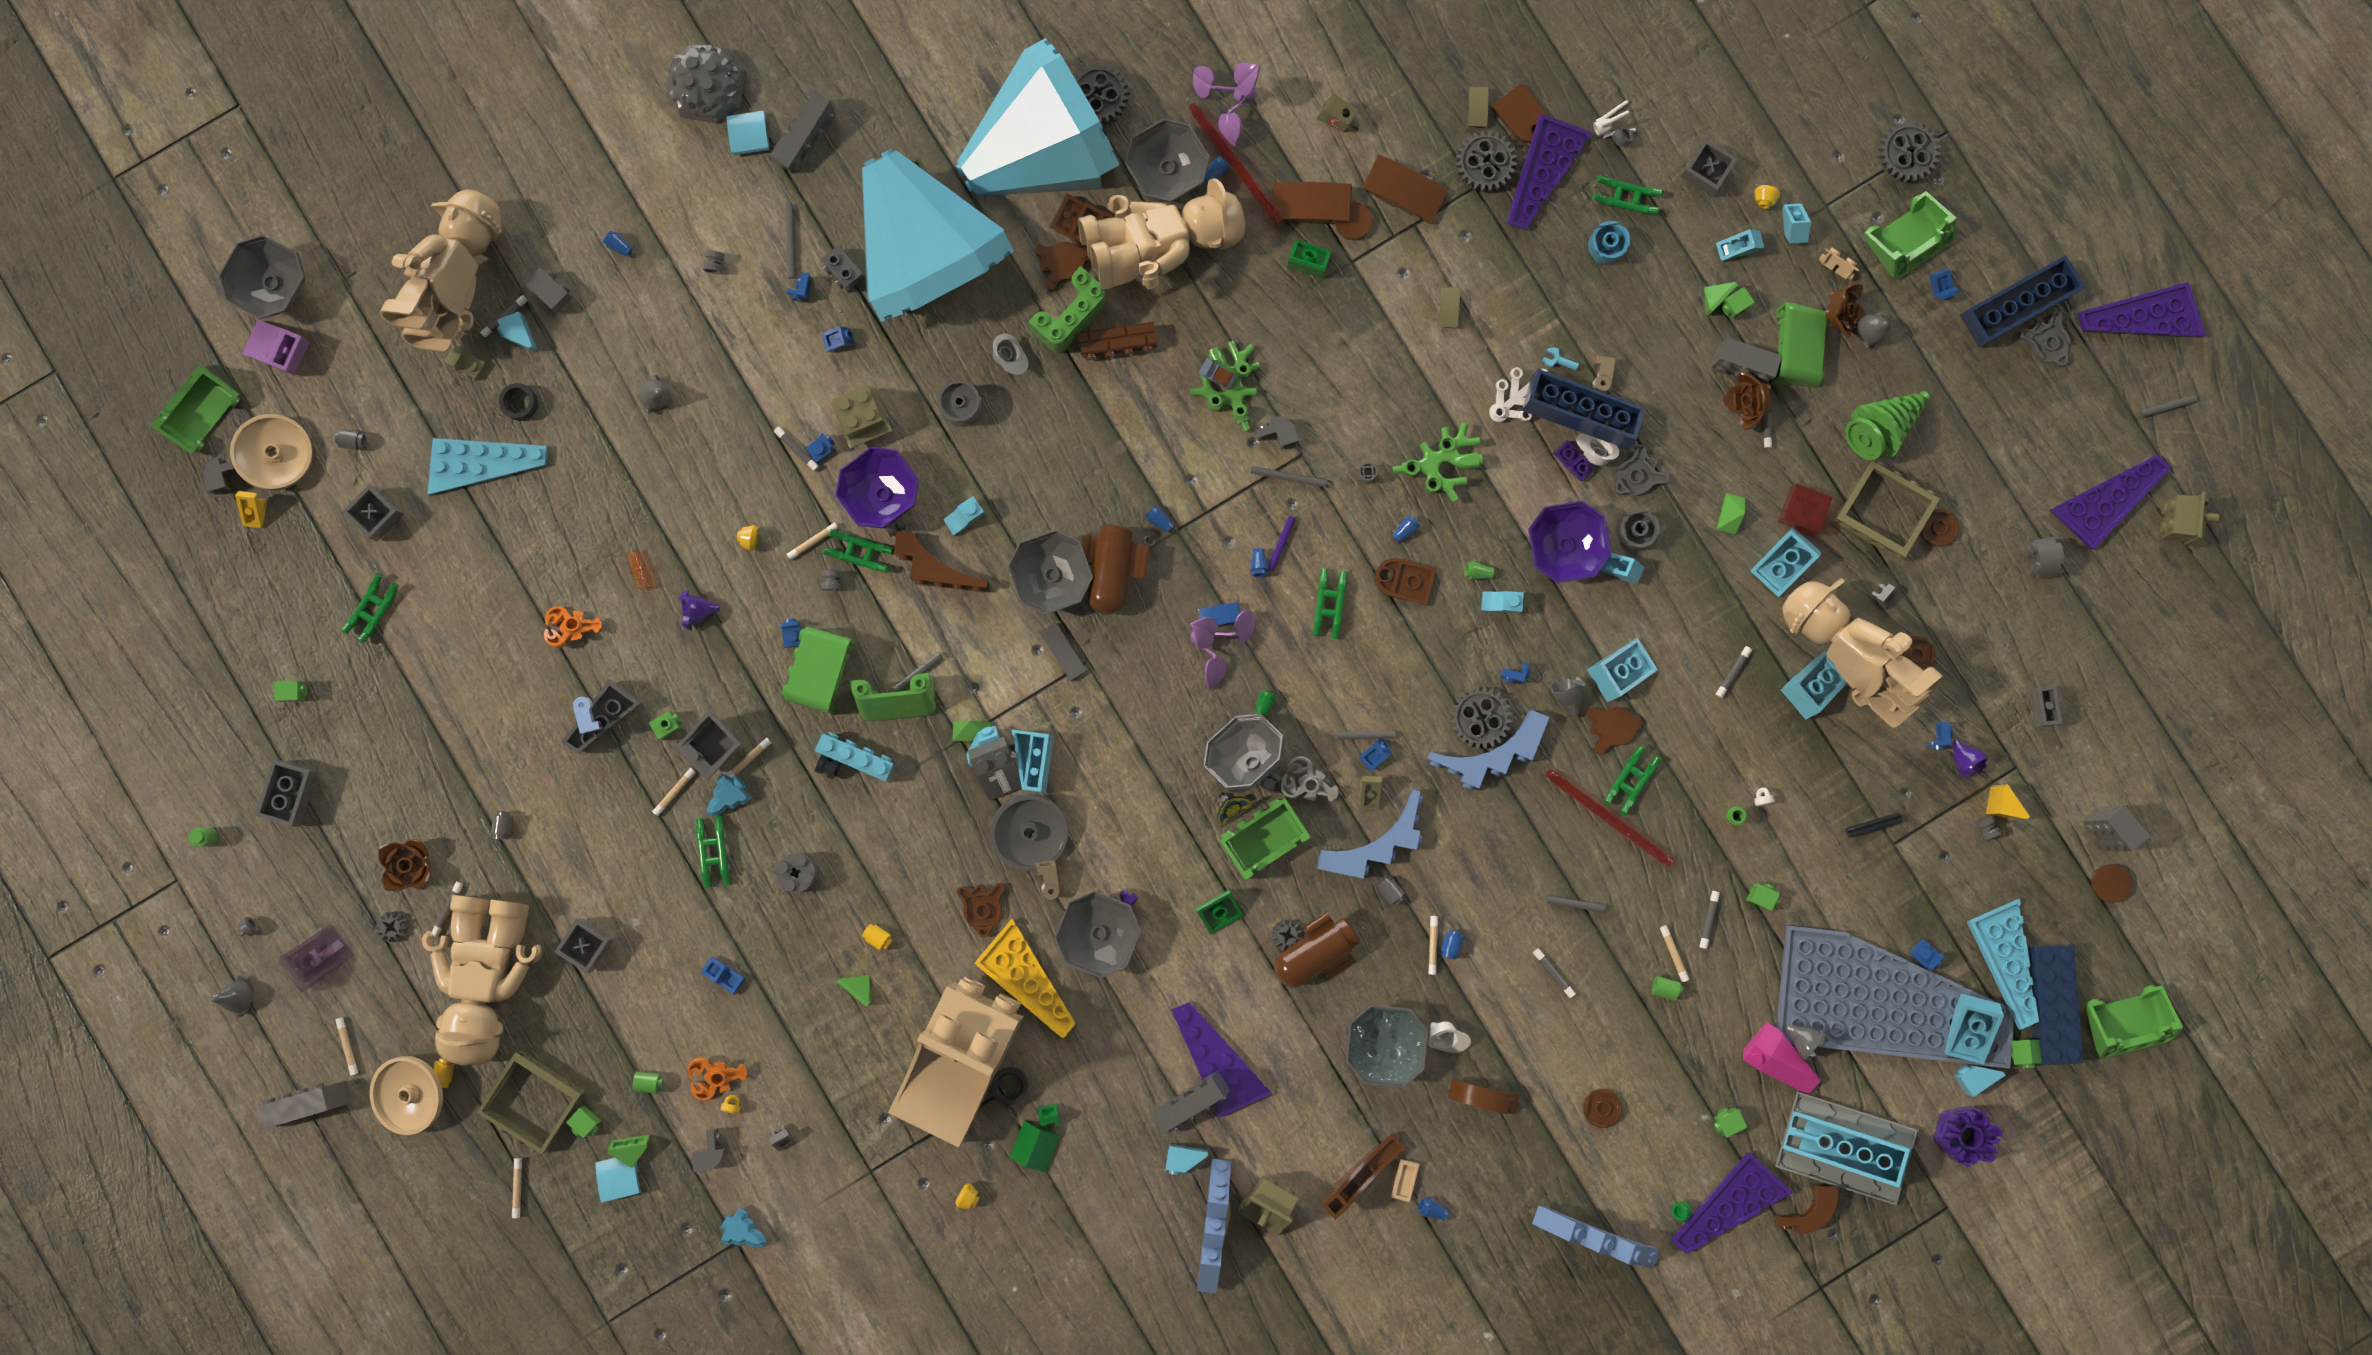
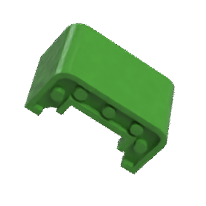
M1081 266L1072 275V284L1079 291L1077 298L1057 320H1054L1046 312H1038L1029 320L1031 332L1051 351L1057 354L1065 352L1079 337V333L1084 332L1101 314L1107 304L1105 290L1101 289L1100 283Z
M806 626L805 629L800 631L799 648H795L793 654L795 661L793 666L789 667L787 673L789 680L788 684L783 686L782 695L784 700L834 715L836 705H834L833 699H837L836 694L845 664L850 657L847 652L850 653V650H854L856 642L843 636Z
M1278 797L1269 803V809L1264 811L1262 808L1253 814L1255 818L1249 822L1245 819L1237 824L1238 829L1234 832L1230 829L1220 835L1222 837L1220 843L1244 880H1247L1257 871H1260L1310 838V835L1285 798L1281 800Z

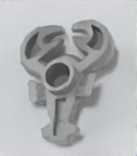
M1301 756L1291 760L1287 771L1297 766L1292 773H1299L1304 770L1306 772L1297 776L1299 787L1296 786L1292 777L1289 778V784L1287 783V774L1283 776L1281 791L1285 796L1296 798L1307 792L1304 798L1312 801L1315 800L1316 794L1328 796L1329 801L1337 798L1339 794L1338 787L1335 785L1330 788L1323 781L1326 775L1321 771L1316 770L1315 775L1309 758Z

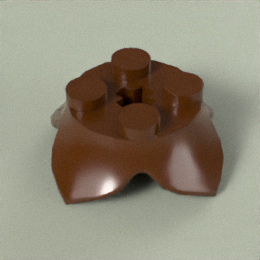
M1861 282L1852 283L1842 290L1832 291L1829 309L1825 313V318L1830 320L1832 327L1840 330L1847 338L1851 336L1849 330H1856L1860 319L1866 316L1863 308L1856 303V300L1860 299L1863 292L1864 283Z
M1741 372L1737 379L1739 385L1729 389L1722 401L1731 411L1741 414L1740 425L1745 431L1756 426L1762 417L1771 413V386L1768 383L1757 380L1746 372Z
M410 839L404 844L393 842L378 848L379 862L385 868L381 879L384 890L397 892L408 887L420 888L428 882L431 873L430 860L428 858V850L422 841ZM409 862L410 868L405 869L406 864L404 863Z

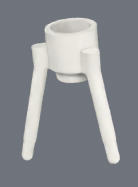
M1627 100L1603 117L1596 119L1593 126L1598 137L1603 135V138H1607L1613 135L1615 131L1610 132L1613 129L1612 122L1628 115L1630 112L1625 111L1611 119L1609 117L1627 105ZM1635 128L1630 129L1631 132H1635V131H1636Z

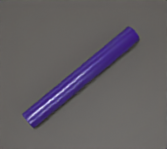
M1289 516L1269 562V570L1274 571L1296 520L1292 516Z

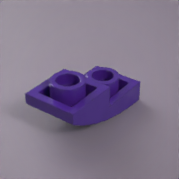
M1566 440L1553 452L1556 458L1579 481H1582L1595 469L1569 440Z

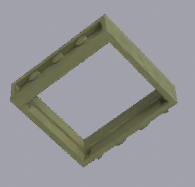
M1871 461L1833 523L1901 561L1908 554L1940 498L1936 497L1933 491H1925L1920 488L1919 484L1915 481H1908L1902 478L1899 472L1886 469L1885 465L1881 462ZM1871 472L1929 503L1904 547L1846 515Z
M521 1050L514 1053L477 1113L484 1118V1121L497 1125L499 1131L503 1133L508 1132L514 1136L513 1139L516 1142L528 1145L532 1152L544 1154L548 1152L586 1092ZM519 1064L573 1098L545 1143L491 1109Z

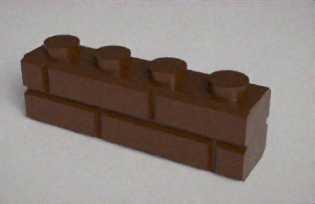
M1154 322L1079 333L1082 358H1086V360H1095L1098 358L1097 356L1105 355L1106 358L1115 357L1116 353L1124 352V355L1134 354L1135 350L1150 352L1157 347Z

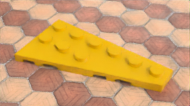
M1012 918L974 964L1063 1039L1076 1023Z

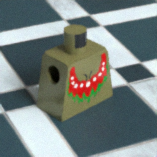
M1333 93L1325 101L1316 118L1342 132L1347 127L1358 131L1363 121L1354 117L1357 109Z

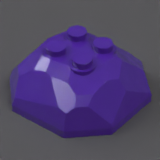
M870 447L840 469L835 496L857 526L885 529L915 507L920 480L898 450Z
M1583 501L1544 507L1528 529L1534 567L1556 583L1595 577L1611 556L1605 516Z

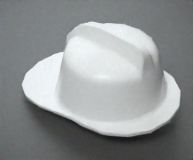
M1584 433L1577 436V443L1584 451V456L1594 465H1605L1610 460L1616 459L1619 456V449L1614 444Z
M1433 1022L1430 1025V1037L1427 1044L1431 1048L1449 1053H1459L1466 1050L1471 1044L1470 1037L1465 1033L1457 1031L1450 1022Z

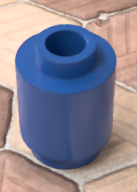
M1450 930V933L1446 932L1441 948L1442 956L1454 960L1457 959V956H1460L1464 942L1461 932Z

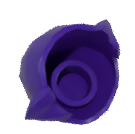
M686 590L678 598L682 602L683 622L680 624L687 630L692 631L691 626L704 621L712 614L720 611V607L703 598L688 595L689 592Z
M1958 739L1954 740V762L1961 776L1968 779L1970 775L1976 772L1981 774L1983 769L1987 767L1988 757L1982 751L1964 745Z

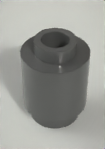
M340 429L335 434V443H337L339 448L364 449L366 435L360 431Z
M498 811V814H493L492 838L509 839L513 824V816H510V812Z
M1389 876L1377 885L1378 891L1389 905L1394 903L1396 906L1404 899L1402 895L1405 892Z

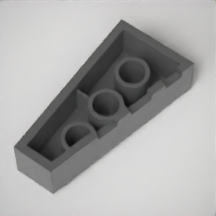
M812 88L808 93L811 97L807 103L802 102L799 107L798 118L792 119L789 123L788 134L784 133L770 154L773 161L790 173H793L794 170L801 166L804 156L812 151L815 141L823 136L826 126L832 124L835 119L836 113L831 102Z
M608 680L592 701L594 721H600L602 729L580 734L576 722L561 743L577 754L582 753L642 705L643 702L614 681Z
M1217 1070L1153 1110L1150 1115L1162 1134L1167 1131L1170 1134L1179 1128L1178 1125L1185 1122L1186 1124L1190 1122L1197 1113H1204L1211 1108L1212 1104L1225 1100L1230 1089Z
M345 1081L325 1086L324 1083L312 1086L313 1090L308 1091V1088L295 1091L296 1095L294 1096L291 1093L281 1095L278 1101L275 1098L264 1100L263 1105L255 1107L261 1130L350 1104Z

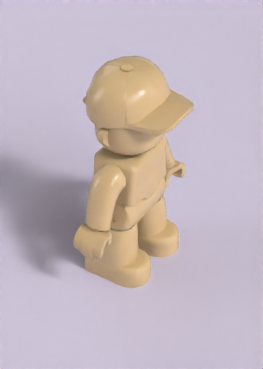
M1218 179L1208 181L1206 195L1186 203L1182 211V217L1175 205H1167L1161 202H1131V205H1129L1128 199L1125 196L1115 195L1110 198L1108 203V210L1115 213V218L1096 220L1093 215H1088L1078 219L1080 242L1082 245L1087 244L1088 257L1091 259L1093 268H1098L1100 287L1103 290L1128 283L1135 279L1138 274L1143 275V285L1147 289H1153L1159 284V275L1162 276L1172 271L1186 260L1190 249L1189 241L1200 248L1226 249L1236 245L1245 235V218L1241 203L1235 195L1225 192L1222 183Z
M471 189L456 193L448 202L432 203L430 207L442 218L439 224V235H429L408 254H396L393 257L392 265L399 268L406 267L404 274L410 276L411 279L404 284L395 299H388L384 302L380 310V316L390 324L404 328L401 333L402 339L416 348L448 352L457 333L470 330L473 326V315L467 311L470 309L476 288L475 274L478 269V263L473 256L484 253L490 242L497 240L498 236L502 233V217L498 205L492 199Z
M1840 578L1831 586L1816 581H1809L1800 585L1786 599L1782 607L1784 621L1790 632L1796 635L1803 633L1812 642L1824 645L1832 642L1826 652V656L1833 662L1836 670L1852 689L1856 687L1852 692L1854 702L1860 707L1864 705L1870 706L1890 727L1897 728L1930 697L1928 693L1938 685L1943 676L1933 667H1928L1923 671L1914 662L1901 656L1912 644V639L1907 634L1899 632L1893 637V634L1861 618L1855 619L1848 625L1851 617L1850 610L1836 597L1838 587L1845 582L1843 578Z
M452 895L450 909L453 911L451 936L453 941L456 942H453L451 947V967L448 964L445 953L442 952L447 948L450 937L441 936L440 943L435 946L434 936L430 931L423 935V947L428 951H432L430 957L438 988L443 993L449 995L450 998L461 999V1002L450 1005L436 1022L439 1030L436 1031L435 1047L439 1056L444 1060L465 1066L481 1065L489 1062L497 1053L500 1043V1037L497 1035L503 1033V1025L498 1021L495 1011L485 1005V1003H497L509 999L521 985L530 967L528 964L539 961L542 956V948L539 944L532 948V953L528 958L524 954L525 946L519 945L524 936L529 905L491 900L489 908L491 922L488 936L482 935V929L486 923L489 900ZM516 951V956L519 959V962L516 961L515 965L506 976L509 964Z

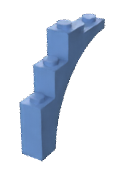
M1533 710L1528 711L1522 725L1514 735L1501 746L1488 753L1459 758L1430 752L1426 760L1430 761L1429 765L1440 769L1443 766L1447 768V772L1458 776L1459 773L1462 774L1459 782L1463 783L1462 787L1473 791L1474 788H1480L1487 768L1490 769L1489 773L1500 776V774H1506L1513 755H1516L1515 759L1525 763L1527 760H1533L1549 717Z
M1411 790L1407 805L1400 818L1379 839L1353 850H1320L1317 869L1364 879V875H1368L1370 864H1367V860L1390 864L1391 861L1395 860L1396 850L1393 849L1394 846L1417 850V846L1421 847L1423 835H1420L1419 830L1413 829V826L1418 824L1419 815H1416L1417 807H1421L1423 796H1420V791Z
M1212 1159L1197 1284V1291L1217 1292L1229 1200L1231 1161Z
M1538 1206L1532 1224L1569 1242L1581 1244L1598 1253L1610 1255L1629 1265L1638 1267L1641 1265L1654 1268L1658 1260L1660 1249L1593 1227L1551 1208Z

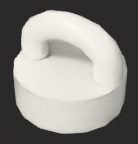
M1758 789L1756 793L1757 798L1754 799L1755 806H1765L1775 802L1774 796L1770 795L1768 789Z

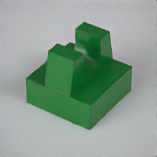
M1057 1104L1038 1108L1040 1126H1043L1044 1129H1048V1124L1055 1123V1127L1059 1126L1060 1120Z

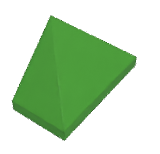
M1733 282L1704 287L1705 314L1708 316L1738 284Z
M1729 493L1725 494L1716 530L1733 535L1736 534L1745 514V498Z
M953 722V741H973L977 732L986 727H992V722Z
M869 975L845 977L837 981L838 984L866 1007L872 1003Z
M650 1135L613 1140L608 1147V1154L632 1168L647 1148Z

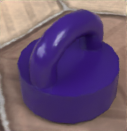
M1121 891L1119 894L1122 902L1131 906L1138 900V896L1135 893L1129 895L1126 891Z

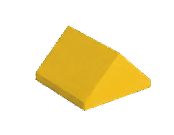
M2008 784L1990 787L1986 809L1987 815L2012 820L2028 819L2030 817Z

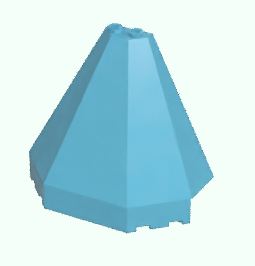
M1045 38L1024 49L959 157L956 169L960 176L964 175L967 181H965L968 190L970 192L974 191L976 196L1102 189L1100 176L1120 164L1112 152L1113 149L1108 138L1102 131L1103 127L1069 67L1061 54H1057L1056 49Z
M892 149L881 153L882 157L878 160L872 158L864 162L865 166L862 168L867 299L871 302L881 322L891 317L894 318L902 315L910 309L911 311L918 309L987 272L989 267L998 264L1005 259L1004 257L1014 252L1003 228L897 150L892 151Z

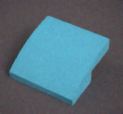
M764 111L727 116L728 136L732 155L769 150Z
M616 1158L596 1162V1176L601 1203L641 1192L637 1172H639L637 1162L632 1168Z

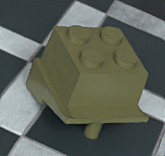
M866 385L832 399V407L850 449L892 432L876 388L873 385Z
M2202 491L2198 496L2176 495L2163 503L2161 514L2164 516L2159 528L2160 533H2162L2161 539L2184 542L2185 546L2204 547L2206 521L2218 522L2219 514L2207 513L2209 498H2205L2206 492Z
M1268 1176L1265 1179L1260 1177L1249 1196L1244 1197L1236 1212L1278 1236L1292 1222L1293 1219L1289 1218L1298 1198L1294 1196L1296 1192L1288 1187L1283 1186L1282 1189L1278 1187V1182Z

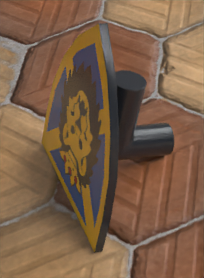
M1225 792L1220 793L1218 797L1223 804L1217 813V822L1220 827H1223L1251 807V802L1245 797L1229 798Z

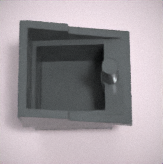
M709 710L676 745V749L708 781L744 744L713 711Z

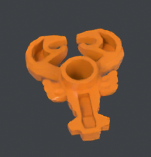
M555 606L546 613L545 624L549 627L551 620L554 619L552 622V626L564 619L559 627L563 635L560 636L555 630H551V633L554 635L550 636L549 630L545 629L544 639L549 646L562 648L567 644L570 637L572 641L582 638L583 633L590 632L591 630L599 634L600 630H602V622L597 617L594 621L583 619V612L575 610L572 612L574 615L572 617L566 608Z
M703 1057L695 1058L687 1068L689 1079H693V1071H697L695 1074L697 1078L706 1069L703 1078L710 1086L697 1081V1085L700 1087L698 1089L694 1082H691L693 1096L697 1100L706 1101L712 1099L719 1086L721 1093L729 1090V1082L736 1078H740L742 1081L746 1080V1067H743V1064H739L737 1069L726 1068L725 1062H714L713 1064L716 1067H713L708 1059Z

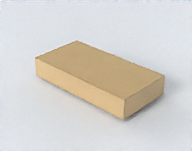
M1400 1158L1391 1198L1410 1203L1420 1166L1419 1163Z

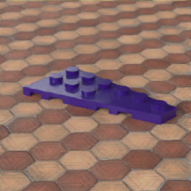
M1543 114L1539 115L1506 224L1522 230L1527 228L1539 211L1540 206L1567 171L1577 153L1583 148L1586 140L1590 138L1591 132Z
M2189 282L2077 313L2083 332L2182 337L2206 336Z
M2155 455L2049 511L2092 550L2171 467L2162 458Z
M1190 1002L1171 1009L1202 1080L1218 1070L1230 1089L1225 1100L1213 1104L1218 1117L1272 1094Z
M1747 1152L1670 1240L1684 1253L1688 1254L1706 1244L1710 1239L1725 1233L1724 1231L1739 1225L1758 1214L1762 1209L1777 1203L1778 1200L1791 1195L1793 1192Z

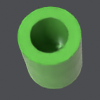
M198 827L189 833V842L195 847H211L218 841V833L213 828Z
M1656 976L1652 986V995L1672 1001L1681 998L1683 987H1681L1680 982Z
M636 1072L632 1088L635 1092L658 1094L659 1090L663 1089L664 1079L661 1078L660 1074Z

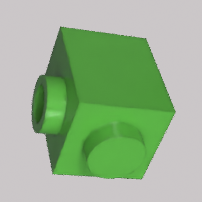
M1743 287L1727 297L1721 305L1725 315L1732 319L1751 307L1755 302L1746 288Z
M274 681V701H305V696L307 695L305 682Z
M671 711L666 712L649 723L659 740H665L683 729L680 725L682 723L681 718L677 713L674 714Z
M1754 883L1746 901L1767 911H1772L1779 904L1780 898L1778 897L1780 893L1775 891V887L1767 883L1764 886Z
M2040 1040L2011 1041V1055L2014 1065H2022L2023 1068H2035V1064H2042Z
M583 1106L566 1123L573 1128L572 1132L577 1137L585 1138L589 1135L592 1137L600 1129L598 1125L602 1121L586 1106Z
M1734 1107L1729 1110L1728 1108L1722 1109L1717 1112V1116L1713 1117L1716 1122L1713 1124L1715 1130L1726 1138L1748 1128L1739 1109Z

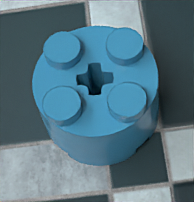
M1616 221L1601 223L1594 230L1588 241V250L1594 261L1602 264H1612L1620 260L1630 244L1629 232Z

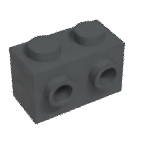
M839 245L821 259L824 264L822 266L823 270L829 276L832 274L836 278L834 282L841 290L845 288L849 292L865 279L863 273Z
M540 267L525 284L557 314L572 299L568 294L570 289L562 282L558 284L555 281L557 277L549 269L545 272Z
M2057 685L2029 689L2034 727L2062 724V712L2060 710Z

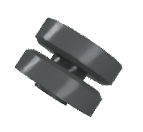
M963 380L951 381L939 393V409L945 419L952 425L968 426L980 416L982 401L976 388L969 382Z

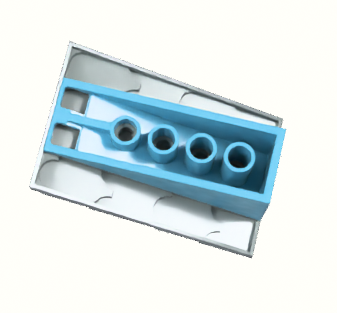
M1797 1092L1775 1167L1897 1205L1918 1130Z

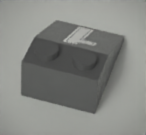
M1005 737L968 750L971 764L989 801L1022 788L1019 771Z

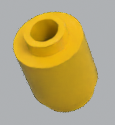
M868 925L862 934L865 941L879 951L882 949L886 950L892 942L890 939L891 934L877 925Z
M439 1058V1061H435L433 1070L437 1074L442 1088H448L449 1083L452 1081L455 1064Z

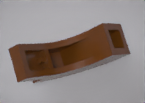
M1452 1079L1448 1098L1478 1108L1515 1115L1519 1095Z
M1813 1184V1199L1810 1207L1798 1215H1774V1223L1780 1226L1781 1229H1792L1793 1226V1231L1797 1234H1807L1820 1229L1830 1220L1836 1209L1838 1187L1831 1184Z

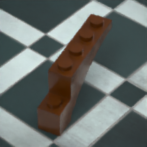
M897 531L894 555L903 561H910V558H913L910 579L915 581V585L926 586V583H933L934 587L939 588L951 585L953 586L952 589L964 590V587L972 588L971 591L983 592V589L988 590V580L961 574L939 562L920 544L916 533Z
M1391 1133L1334 1184L1335 1189L1321 1200L1322 1206L1336 1220L1350 1207L1371 1181L1406 1148Z

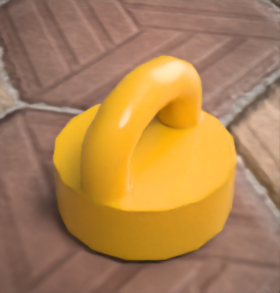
M735 1095L727 1096L724 1103L721 1104L720 1110L739 1114L741 1109L739 1098ZM734 1100L735 1104H729V1101Z

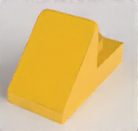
M238 491L235 497L242 526L262 528L267 501L265 499H258L257 493Z

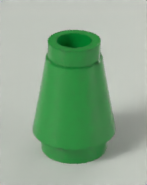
M1263 689L1258 695L1254 714H1261L1265 718L1277 701L1275 700L1277 695Z

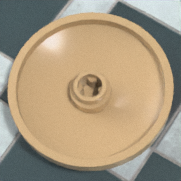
M264 414L249 419L238 428L231 441L230 457L237 473L250 485L264 490H281L293 486L307 474L312 463L313 449L307 433L297 422L282 415Z
M400 1056L388 1060L375 1072L370 1085V1102L375 1116L384 1127L397 1134L412 1135L426 1130L436 1121L442 1109L443 1090L437 1074L426 1062L412 1056Z

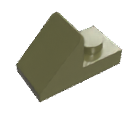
M454 345L444 361L476 380L479 379L487 365L485 362Z
M1362 776V780H1360V809L1379 810L1382 777Z

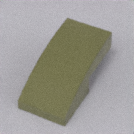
M1469 87L1467 126L1487 127L1488 87Z
M1441 287L1439 327L1458 328L1460 288Z

